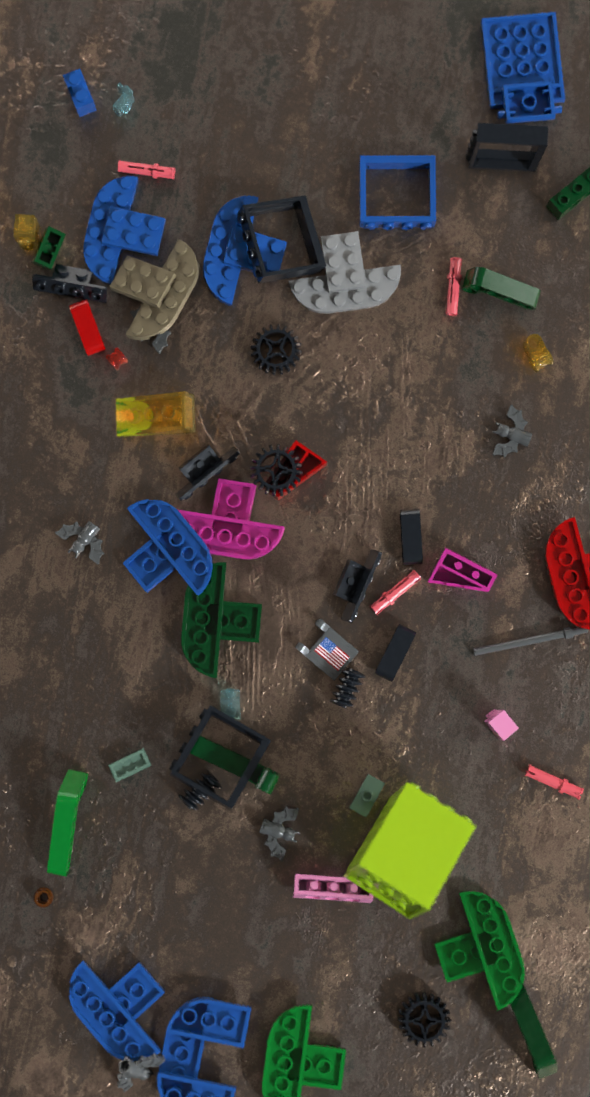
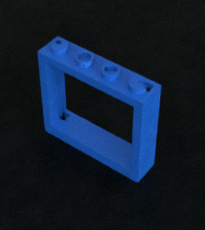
M435 155L360 156V227L369 228V230H373L375 227H383L385 230H392L394 227H402L403 230H410L413 227H420V229L426 230V228L435 227ZM366 169H429L430 216H366Z

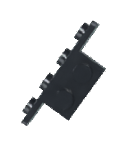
M56 264L52 277L33 274L32 276L33 290L107 302V287L91 284L93 278L91 270Z
M207 444L179 467L189 483L175 495L180 501L190 498L193 495V491L198 487L205 486L208 483V479L213 475L216 476L221 473L225 465L233 463L240 454L239 450L232 447L219 458L210 445Z
M371 549L364 566L352 560H347L333 592V595L348 601L341 620L352 623L357 617L358 608L366 596L365 592L368 585L373 580L374 571L380 564L382 552Z

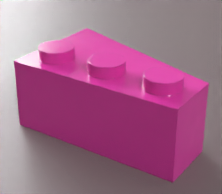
M445 547L428 579V583L489 592L497 574Z

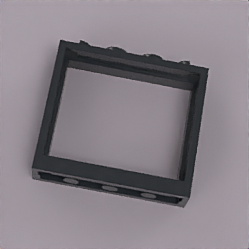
M478 123L476 130L473 129L468 150H466L465 158L466 161H469L468 168L535 172L548 145V126ZM480 143L532 146L530 151L479 149Z
M306 195L247 204L241 207L237 214V220L243 229L242 237L244 242L247 243L248 257L252 260L253 275L257 278L258 284L321 273L326 267ZM295 209L311 265L266 273L250 216Z
M210 705L208 710L204 708L200 714L199 719L201 721L199 725H194L191 729L189 742H184L181 746L179 759H174L169 767L171 770L170 776L232 811L271 740ZM211 717L216 718L260 744L228 801L179 773Z

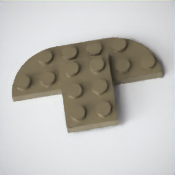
M177 240L163 268L127 255L110 285L111 290L143 302L125 334L127 338L148 340L150 339L149 337L166 332L178 318L199 276V265L196 255L190 246L182 240Z

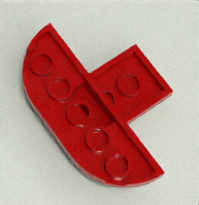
M572 517L559 524L550 534L545 548V560L556 602L561 613L572 624L590 630V553L585 554L576 519Z

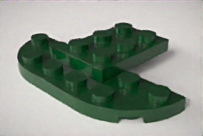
M227 562L213 563L210 581L199 596L188 585L184 600L181 635L184 655L198 672L213 678H217L220 640L259 643L262 604L224 601Z

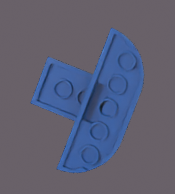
M135 176L119 177L108 182L101 188L93 202L83 245L84 258L93 275L107 285H111L116 276L122 249L158 256L166 219L131 211L138 184V177Z
M241 196L230 200L219 210L212 225L203 260V277L212 295L229 306L233 302L240 270L244 269L253 272L252 260L248 257L247 243L243 240V229L241 224L238 223L237 214L243 205L258 203L259 197ZM250 216L251 222H253L254 216ZM254 232L266 273L280 270L287 242Z
M146 499L130 505L127 508L151 539L123 562L124 566L147 593L176 569L196 595L199 596L207 587L213 569L210 550L183 515L165 501Z
M83 960L75 969L69 988V999L72 1009L81 1022L107 1052L120 1060L127 1056L132 1061H138L141 1056L149 1057L154 1053L157 1055L161 1052L157 1044L136 1021L145 1010L166 992L139 962L108 989Z

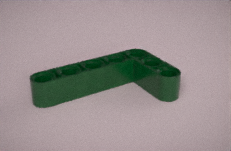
M202 736L199 737L190 754L240 778L251 759ZM258 763L249 782L255 784V787L259 790L272 794L280 774Z
M523 984L518 996L510 1003V1006L531 1054L535 1072L538 1078L541 1079L558 1072L557 1062Z

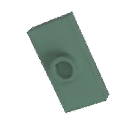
M142 748L108 766L115 781L119 782L152 766L145 749Z
M367 774L349 808L367 817L385 783Z

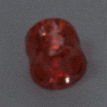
M118 347L114 349L113 353L105 356L116 371L120 369L122 364L129 362Z

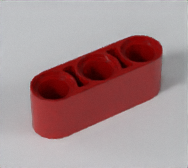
M87 299L69 305L87 355L90 356L106 350Z

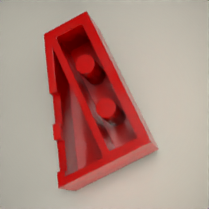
M297 440L287 451L289 453L293 450L292 458L299 456V460L295 463H302V467L297 468V470L302 471V475H296L301 481H294L297 487L327 465V461ZM283 457L280 461L281 465L292 469L290 462ZM277 465V467L275 468V470L273 471V472H274V475H275V480H276V475H278V472L281 473V471H282V470H279L278 465ZM291 475L280 477L278 485L286 483ZM271 476L266 481L270 485H272ZM284 489L283 496H280L279 491H276V496L274 498L280 500L288 493Z

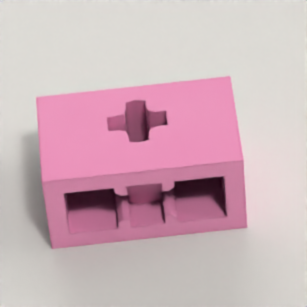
M500 709L490 711L486 715L487 719L484 721L498 740L502 741L519 729L508 714Z

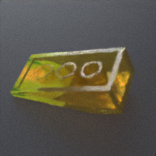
M182 391L116 399L117 436L195 433L194 395Z

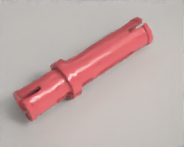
M121 160L118 162V172L147 175L155 179L161 177L174 180L175 167L159 166L156 163L150 165Z
M457 257L450 258V271L447 275L449 283L446 315L448 316L458 315L462 259Z
M413 570L389 591L383 592L382 596L370 605L372 611L378 615L386 607L393 605L398 597L421 580L420 575Z
M529 765L528 770H526V777L528 776L555 788L561 794L564 792L578 800L581 798L580 794H583L584 788L569 783L565 778L560 779L532 765Z

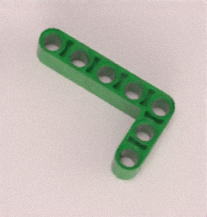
M68 769L58 791L47 873L65 877L68 875L78 804L87 784L88 773Z

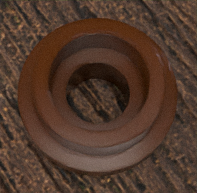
M39 888L34 894V902L39 907H47L53 902V892L49 888ZM41 894H46L47 900H42Z

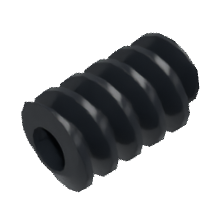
M346 667L348 670H342L341 672L345 678L339 677L338 679L342 685L335 686L339 692L332 693L336 699H330L331 703L345 709L354 706L350 701L357 699L353 692H360L356 685H362L363 683L359 678L366 677L364 674Z
M207 769L209 775L202 773L203 780L196 778V783L216 794L214 787L220 790L222 788L221 784ZM192 788L191 791L184 789L185 797L181 794L178 795L190 810L193 809L195 811L199 809L197 803L202 806L205 804L203 798L209 800L208 797Z

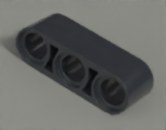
M420 509L400 510L403 565L423 564Z
M401 624L398 625L375 671L376 675L390 682L394 680L417 632Z

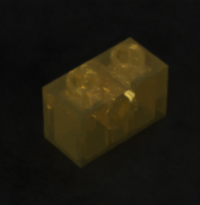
M15 214L14 238L23 250L32 251L39 245L41 226L35 215Z

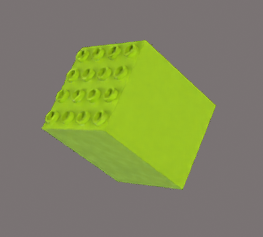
M407 782L388 799L343 877L403 916L412 919L429 911L476 826L466 816L456 814L452 807L439 803L435 796L422 792L418 785Z

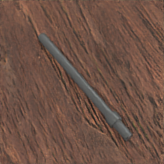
M566 627L561 631L473 648L474 656L560 638L570 639L575 635L588 633V630L580 627Z

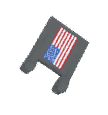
M318 619L315 625L325 633L310 650L301 642H298L295 648L335 681L359 651L322 619Z

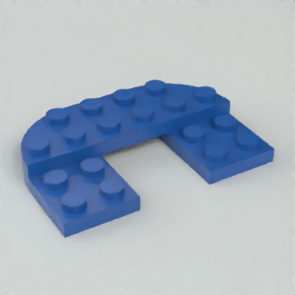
M198 997L181 1005L171 1017L166 1030L162 1051L165 1062L159 1066L157 1075L160 1097H234L236 1086L198 1079V1073L205 1041L244 1048L252 1007L216 1000L213 997Z

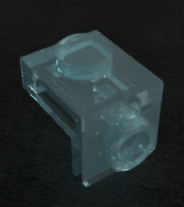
M118 83L117 89L122 95L112 106L114 113L121 117L123 113L129 112L135 100L132 89L127 85L123 86L121 83Z
M221 690V711L235 720L241 719L240 690Z

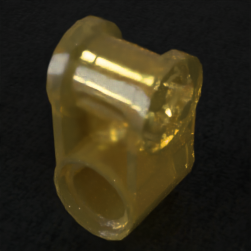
M531 334L524 340L523 349L536 373L541 368L554 364L552 355L538 334ZM529 340H534L537 343V347L531 348L528 344Z

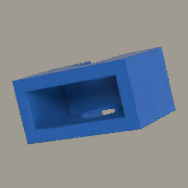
M81 69L64 74L65 83L79 117L97 111Z

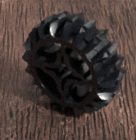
M277 324L276 329L269 325V331L263 327L262 331L264 334L262 335L260 332H257L256 336L259 339L253 338L252 340L256 344L251 346V350L255 351L251 353V357L256 358L254 364L260 363L259 370L266 367V374L272 370L273 376L276 375V370H279L280 375H283V369L289 373V365L295 368L296 364L294 361L299 362L300 358L297 355L302 354V350L297 349L301 347V343L296 342L299 337H292L294 334L293 330L287 333V326L280 330V324ZM274 336L282 337L278 341H272L271 339H268ZM287 342L292 347L290 357L283 350ZM263 343L269 349L265 358L262 357L260 352ZM273 347H279L280 352L273 353ZM276 358L284 361L279 364L270 363Z
M277 444V450H273V446L269 445L270 451L268 452L263 447V455L258 452L256 453L259 460L252 459V463L256 464V466H250L251 471H256V473L250 475L251 478H258L253 484H261L258 488L259 491H262L265 487V495H268L269 491L272 490L273 497L276 496V491H279L280 496H283L284 489L288 494L291 493L289 486L296 489L297 486L294 481H301L296 475H302V471L297 470V468L302 467V463H295L299 460V456L292 458L294 451L291 450L289 453H286L288 450L287 446L281 451L280 444ZM275 456L271 465L261 466L267 458ZM280 456L290 462L292 469L281 465ZM276 462H278L279 470L282 471L281 473L278 472L275 480L274 472L270 470L274 469ZM260 472L269 474L272 477V485L262 479ZM291 475L286 483L278 485L280 477Z
M422 992L421 998H419L418 993H415L416 999L413 1000L409 996L408 1001L410 1003H402L406 1009H399V1013L404 1015L397 1017L399 1022H403L399 1025V1029H405L402 1035L403 1037L408 1036L407 1040L409 1043L415 1039V1046H418L420 1041H422L423 1047H426V1042L428 1041L431 1046H434V1039L438 1043L441 1042L439 1035L447 1036L443 1029L450 1030V1026L445 1024L451 1022V1018L446 1017L450 1014L449 1009H444L447 1006L445 1002L439 1004L441 1002L439 996L433 1000V993H430L428 998L426 992ZM427 1004L435 1007L439 1011L440 1016L428 1013ZM421 1005L420 1011L417 1014L409 1016L415 1007ZM424 1012H425V1014H426V1016H427V1019H429V1020H428V1021L426 1020V1023H424V1026H423V1023H422V1021L420 1020V1018H422V1016H424ZM408 1022L419 1025L421 1034L414 1032L409 1027ZM439 1023L433 1032L427 1034L430 1026Z

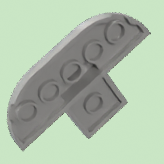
M356 231L321 236L322 251L326 262V275L289 280L293 296L308 310L321 314L339 313L372 308L387 301L399 284L401 265L364 270L359 234Z

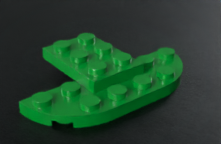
M475 891L461 892L459 895L472 932L434 944L446 982H452L485 971L497 1010L503 1009L518 996L525 977L523 958L509 917L504 908L490 896Z
M312 1005L294 1006L283 1012L273 1023L267 1042L262 1081L263 1097H301L302 1085L341 1090L346 1048L308 1043Z

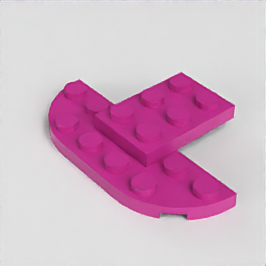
M218 478L211 515L178 510L202 538L212 555L243 560L260 558L277 546L285 530L284 526L250 521L257 486L252 483Z

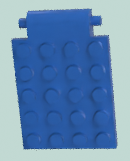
M556 12L482 18L481 29L490 109L503 108V111L497 112L498 119L504 118L505 124L554 120L555 114L562 113V106H554V103H564L565 101Z

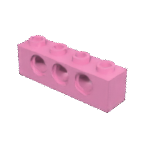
M295 874L293 898L371 903L373 901V895L344 877Z

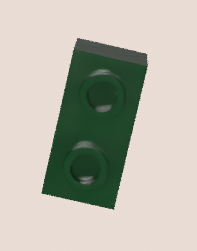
M50 226L46 227L31 263L46 270H51L66 234Z

